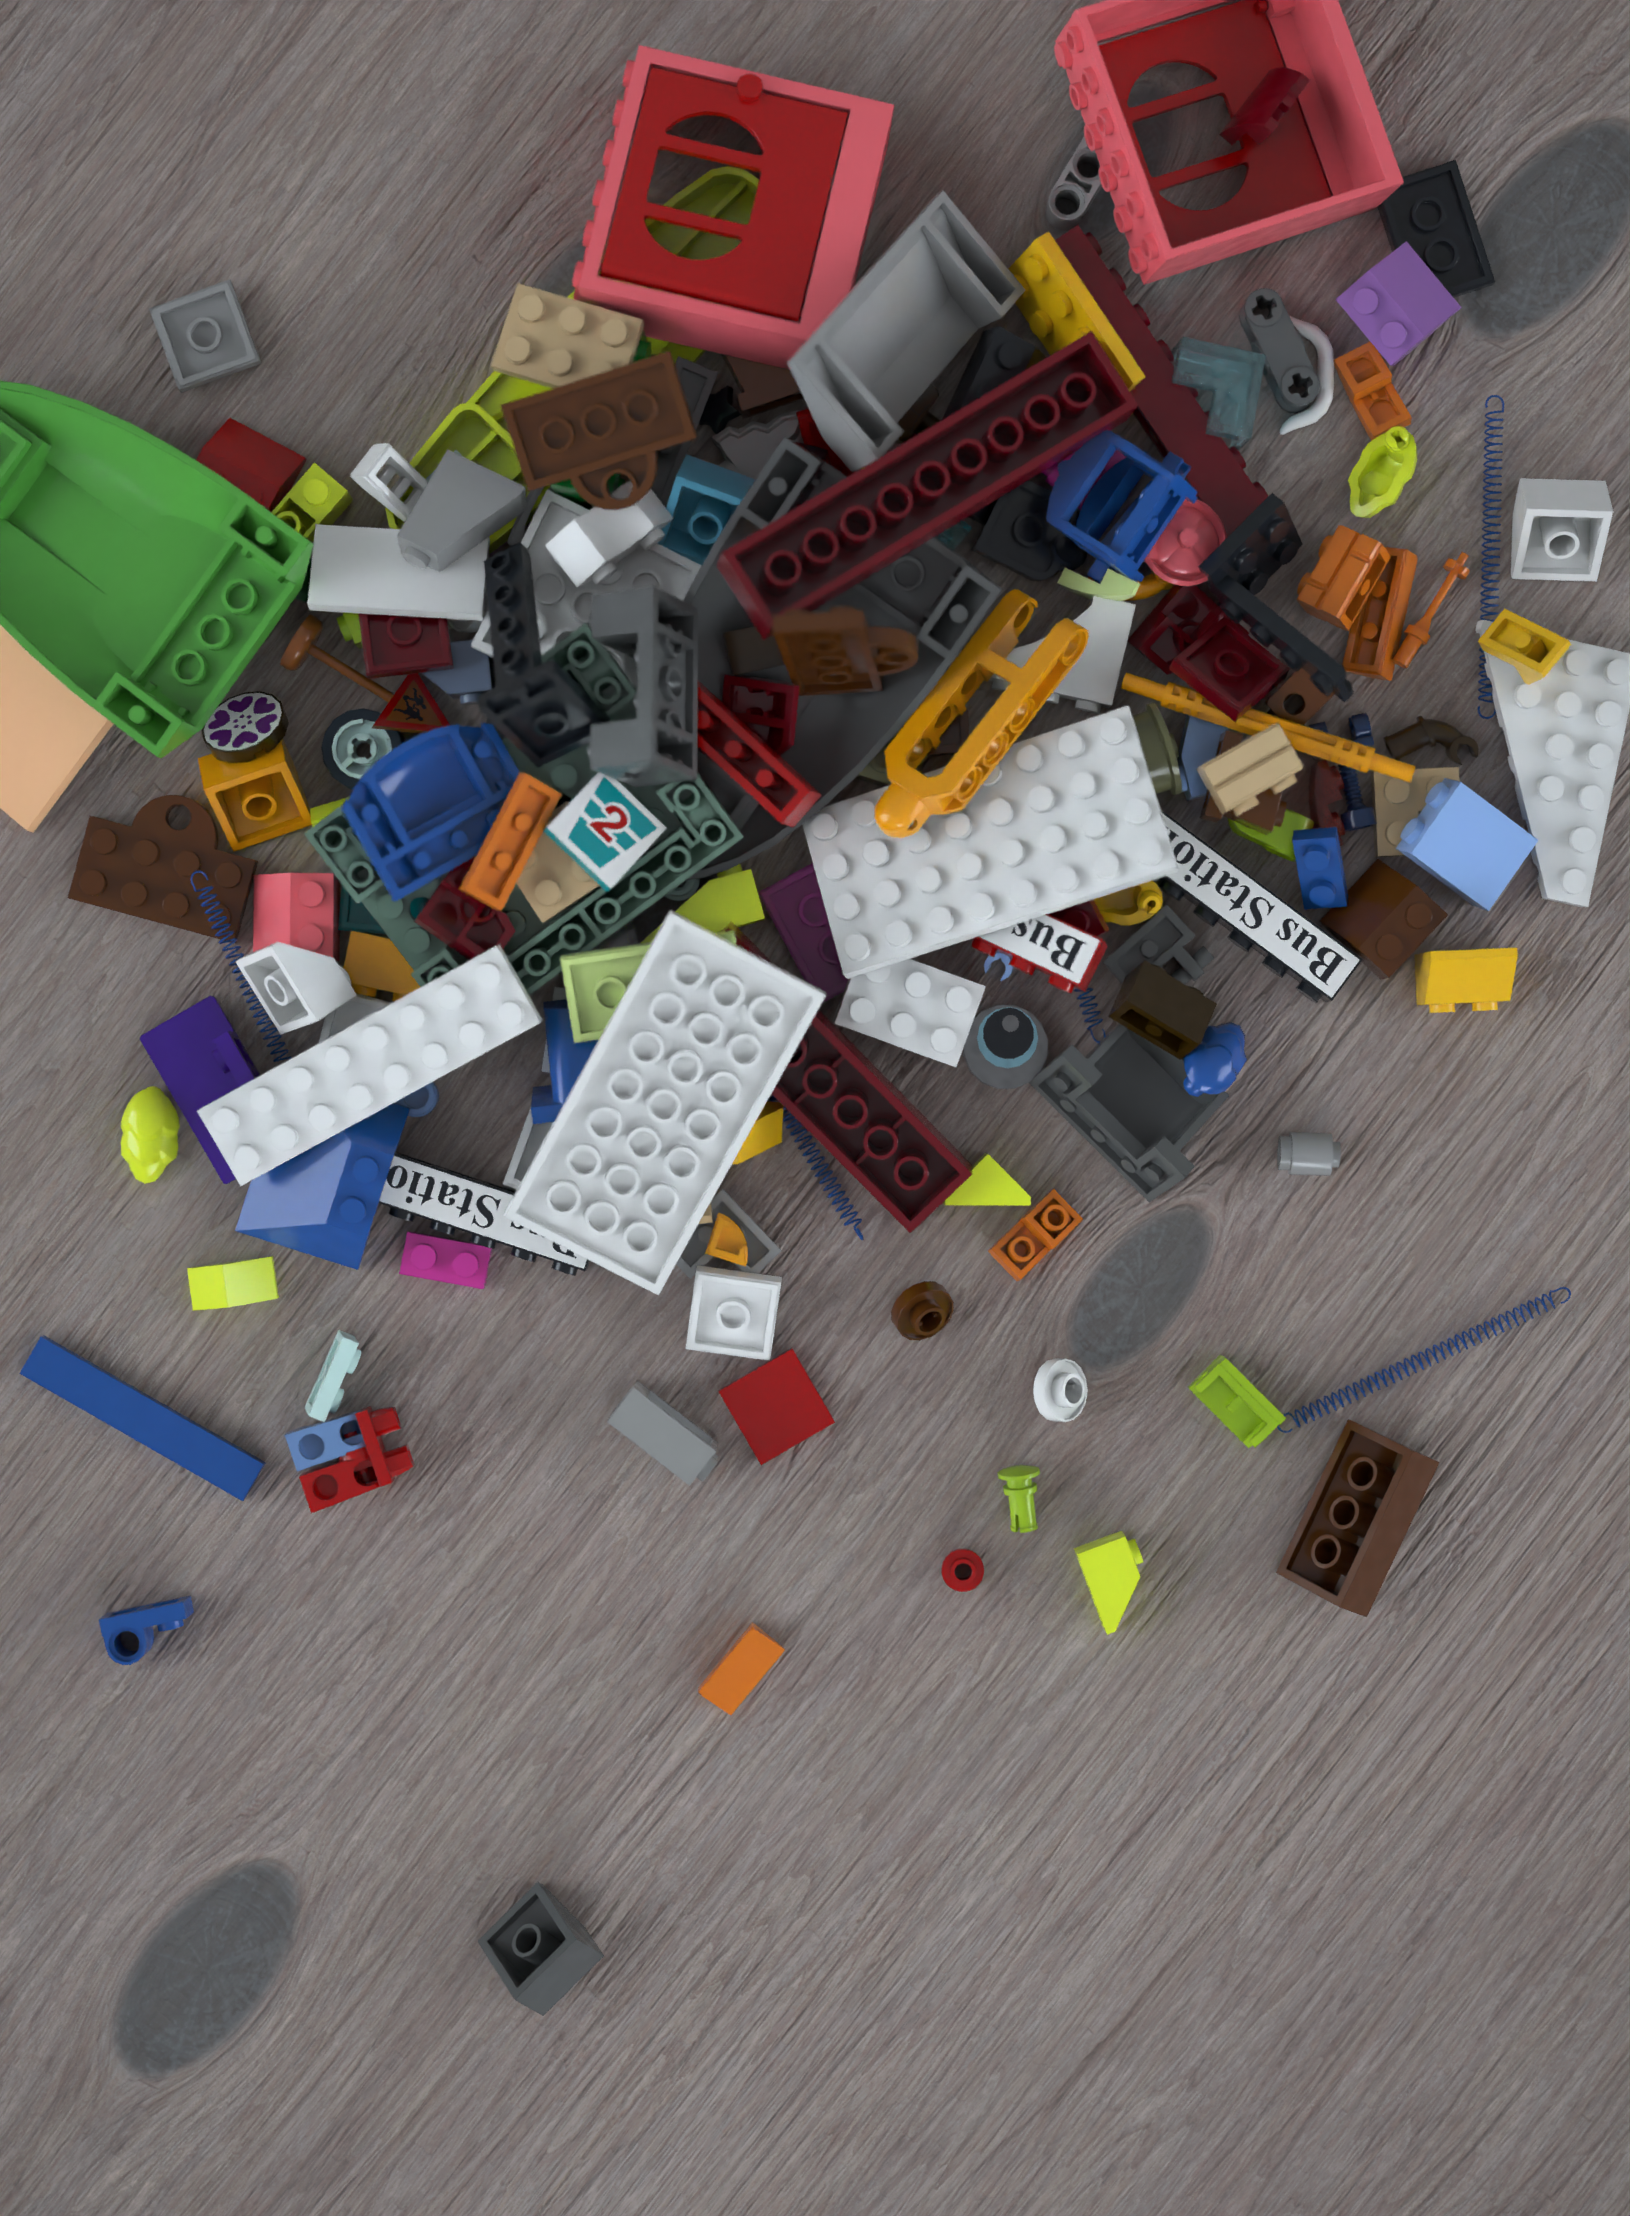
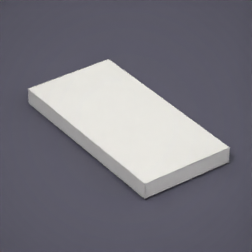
M315 524L307 603L309 611L483 621L486 593L484 561L489 558V537L438 572L428 566L425 569L418 568L405 560L403 554H401L397 537L401 529Z

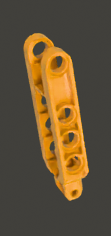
M1018 589L1008 592L885 749L887 775L891 784L879 798L874 811V818L880 830L890 837L904 838L918 832L931 814L944 815L962 811L1080 658L1088 642L1089 635L1087 629L1068 618L1062 619L1052 628L1026 664L1020 668L1006 660V658L1019 642L1017 637L1030 621L1034 608L1037 609L1038 603L1034 598ZM993 674H996L1010 683L940 775L926 777L915 770L931 748L936 749L941 743L939 738L958 713L963 715L967 709L965 704L984 680L988 682Z

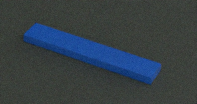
M46 1336L40 1337L19 1373L241 1501L246 1499L266 1464L263 1460Z

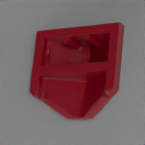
M724 675L722 703L779 756L784 754L794 745L799 686L778 679Z

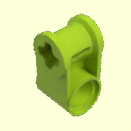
M1286 809L1281 826H1274L1273 832L1265 835L1228 819V825L1233 833L1262 846V848L1276 856L1292 862H1296L1292 842L1293 831L1312 829L1315 824L1311 819Z

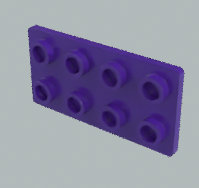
M209 996L140 1036V1041L224 1184H228L236 1180V1177L197 1110L260 1076V1073L216 997Z

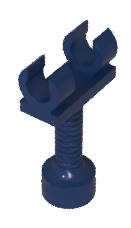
M1367 713L1352 715L1348 718L1353 741L1372 747L1374 740ZM1325 721L1308 726L1328 733ZM1312 755L1313 760L1321 759ZM1338 764V767H1340L1339 771H1341L1342 787L1345 788L1343 791L1346 792L1344 796H1346L1345 800H1347L1346 804L1348 805L1346 811L1340 814L1343 832L1376 825L1374 808L1367 807L1362 802L1363 798H1361L1362 794H1360L1361 790H1359L1360 786L1358 777H1356L1358 775L1355 773L1357 772L1356 769Z

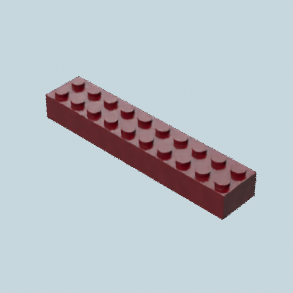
M1090 331L723 551L716 566L762 639L765 640L773 635V616L785 615L787 611L793 609H804L810 612L1076 452L1101 432L1112 430L1127 421L1139 405L1093 332Z

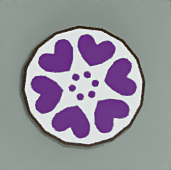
M261 691L245 692L228 698L219 704L202 728V735L207 748L217 760L228 763L248 762L256 759L255 753L263 749L268 753L274 749L285 736L289 722L281 701L274 695Z

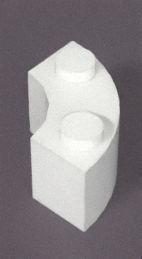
M632 483L623 484L612 495L619 499L627 498L632 491ZM651 489L643 499L627 508L607 510L595 506L583 515L573 519L545 546L576 587L590 580L599 585L617 571V568L614 566L637 548L641 546L646 551L662 540L665 534L661 529L674 518Z

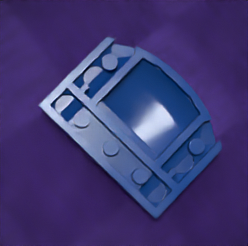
M481 723V728L459 726L460 724L449 725L420 734L402 743L375 762L359 779L349 799H345L341 810L394 902L478 854L520 773L493 724Z

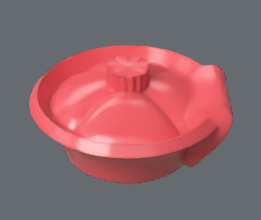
M1185 499L1143 562L1161 579L1174 585L1194 586L1206 582L1208 578L1200 571L1199 566L1227 538L1221 519L1206 503L1197 499L1193 504Z

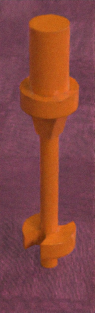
M1461 552L1457 561L1448 558L1443 568L1450 572L1424 616L1414 625L1409 624L1405 629L1404 634L1406 638L1392 659L1395 664L1407 669L1420 646L1428 643L1431 638L1428 632L1435 612L1456 577L1466 579L1470 572L1466 566L1464 567L1469 557L1466 553Z

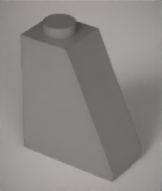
M447 449L397 535L401 554H403L405 560L418 568L425 569L428 566L438 572L442 571L524 512L527 507L525 486Z

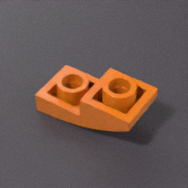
M1052 1189L1015 1223L988 1252L1016 1281H1019L1050 1250L1054 1249L1083 1218L1055 1189Z

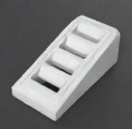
M389 443L374 444L350 475L366 492L403 522L407 520L428 484V481ZM385 464L386 466L383 468V470L380 472V474L376 477V474L379 472V470H380V469L382 468V466ZM397 474L400 478L390 490L387 484ZM411 485L414 489L403 503L400 498Z

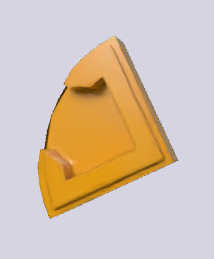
M718 1212L705 1254L746 1267L748 1246L744 1233L734 1220Z

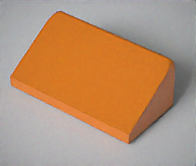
M752 1622L698 1687V1693L729 1715H732L782 1655L785 1648Z

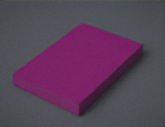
M811 863L759 891L758 895L805 982L825 992L826 996L822 1002L824 1003L844 992L848 979L842 972L814 865Z

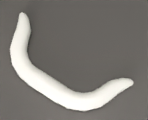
M1292 316L1289 317L1300 336L1310 340L1317 350V376L1320 388L1314 403L1309 409L1291 416L1282 424L1279 432L1281 435L1316 423L1327 413L1333 400L1334 352L1328 336L1318 326Z

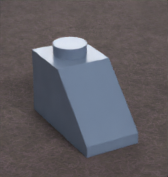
M473 640L450 642L454 669L422 673L452 699L460 698L461 705L478 704V696L495 688L492 657L472 648Z

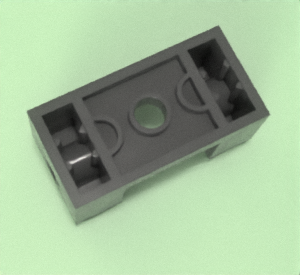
M654 585L592 595V612L589 616L592 639L635 659L637 691L634 696V705L637 711V718L591 725V741L588 744V756L591 761L590 768L634 787L697 780L698 608Z

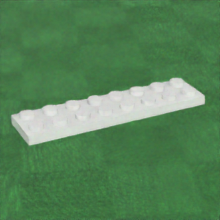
M498 944L197 1110L238 1183L242 1186L541 1023L543 1019L501 945Z

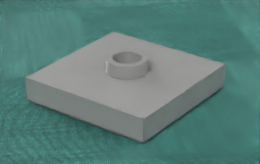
M230 279L149 309L181 393L261 364L255 343Z

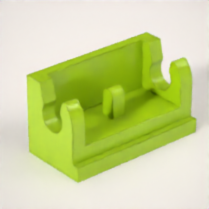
M1221 1354L1187 1387L1248 1448L1252 1445L1254 1447L1258 1446L1286 1419Z

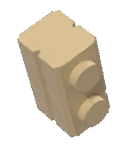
M1277 722L1197 768V771L1219 811L1224 814L1232 809L1237 817L1259 804L1256 795L1271 788L1275 795L1298 782L1294 774L1302 770L1303 765L1290 745L1282 727Z

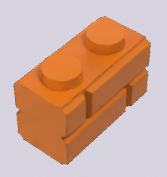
M1339 525L1333 536L1328 535L1321 543L1318 552L1320 559L1312 573L1307 572L1301 578L1297 588L1298 597L1296 600L1309 615L1349 631L1391 556L1384 545L1378 540Z

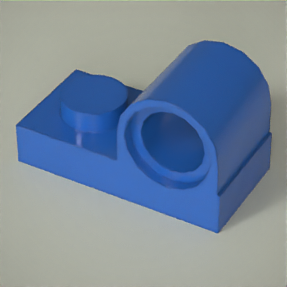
M191 1595L109 1612L99 1619V1624L109 1657L121 1665H131L138 1662L152 1648L154 1643L152 1626L157 1625L159 1632L184 1626L183 1619H187L194 1613ZM130 1631L138 1637L139 1649L137 1651H130L122 1645V1632Z

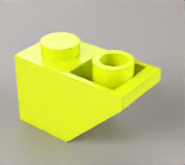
M314 462L271 513L306 539L313 542L315 524L332 525L350 505L353 498L342 485Z

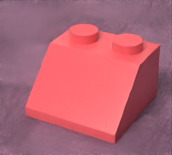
M276 873L254 875L253 952L280 942L333 957L337 962H340V930H338L340 881L335 874Z

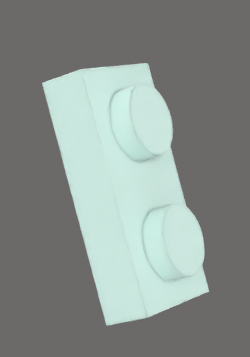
M338 1330L305 1405L308 1416L325 1422L328 1413H335L339 1408L344 1394V1390L340 1388L346 1373L352 1374L361 1356V1350L357 1349L359 1343L355 1336Z

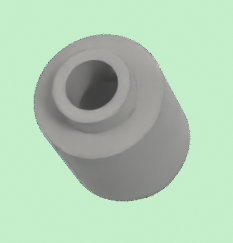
M1290 1132L1289 1136H1279L1278 1170H1288L1289 1175L1330 1176L1332 1167L1339 1168L1341 1146L1340 1142H1333L1332 1133Z

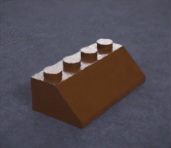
M1348 1419L1276 1573L1342 1609L1367 1617L1440 1462Z

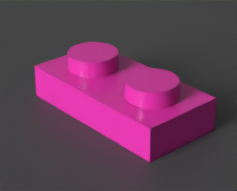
M408 1231L399 1274L485 1289L492 1248L476 1243Z

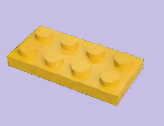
M1050 232L1036 238L1008 268L1025 289V292L1015 303L1028 321L1032 332L1040 339L1048 353L1052 355L1092 331L1127 388L1131 391L1146 376Z

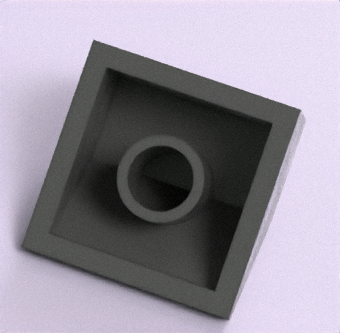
M537 1882L477 1941L514 2000L542 2016L604 1957L587 1929L540 1882Z

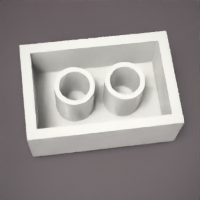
M907 959L848 978L833 1023L957 1067L986 986L918 961Z

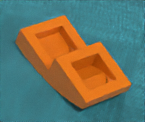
M1370 341L1334 359V366L1342 385L1371 441L1394 426L1406 427L1411 424L1412 417L1391 383L1392 374L1379 351Z

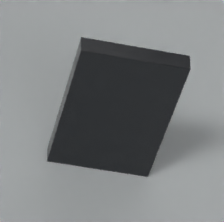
M1456 160L1402 177L1404 183L1378 206L1392 252L1407 241L1453 298L1492 286L1495 283V279Z

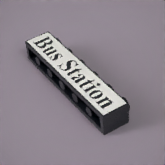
M1161 810L1179 872L1160 877L1159 879L1162 882L1159 888L1177 901L1184 897L1197 906L1193 913L1210 926L1214 927L1217 922L1231 932L1227 938L1242 950L1249 952L1251 948L1255 949L1265 957L1262 964L1281 978L1286 973L1299 982L1296 989L1311 1001L1317 1003L1320 998L1325 1002L1332 1001L1363 959Z
M395 1152L379 1201L380 1204L390 1207L388 1214L413 1222L415 1215L431 1220L429 1228L449 1235H454L456 1229L471 1233V1242L494 1249L496 1242L513 1247L511 1255L527 1261L535 1262L537 1256L552 1260V1269L576 1276L578 1269L586 1271L590 1264V1260L504 1217L505 1210L515 1194L514 1191Z

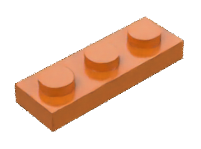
M520 772L473 861L460 890L493 909L502 911L562 794L529 774Z

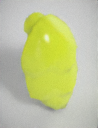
M1394 426L1369 442L1363 449L1359 461L1352 469L1348 478L1351 489L1349 501L1350 510L1356 517L1371 518L1383 508L1395 504L1403 490L1404 484L1412 478L1417 463V447L1414 436L1405 427Z
M154 1086L139 1091L131 1098L121 1121L123 1132L121 1155L129 1164L135 1179L144 1184L155 1182L163 1174L166 1166L177 1158L178 1153L177 1134L180 1128L178 1114L164 1092Z

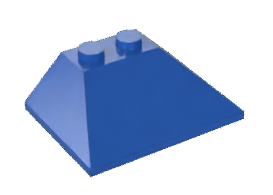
M392 1103L251 1180L235 1231L358 1270L410 1108Z

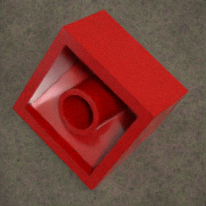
M229 418L202 447L196 461L222 476L270 512L276 508L291 490L307 460L302 455L232 418Z

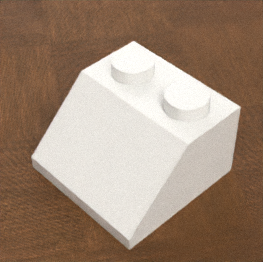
M1520 478L1512 516V579L1597 582L1613 515L1606 481Z
M276 942L235 961L280 1035L319 1021L356 996L351 986L349 974L342 966L337 964L333 957Z

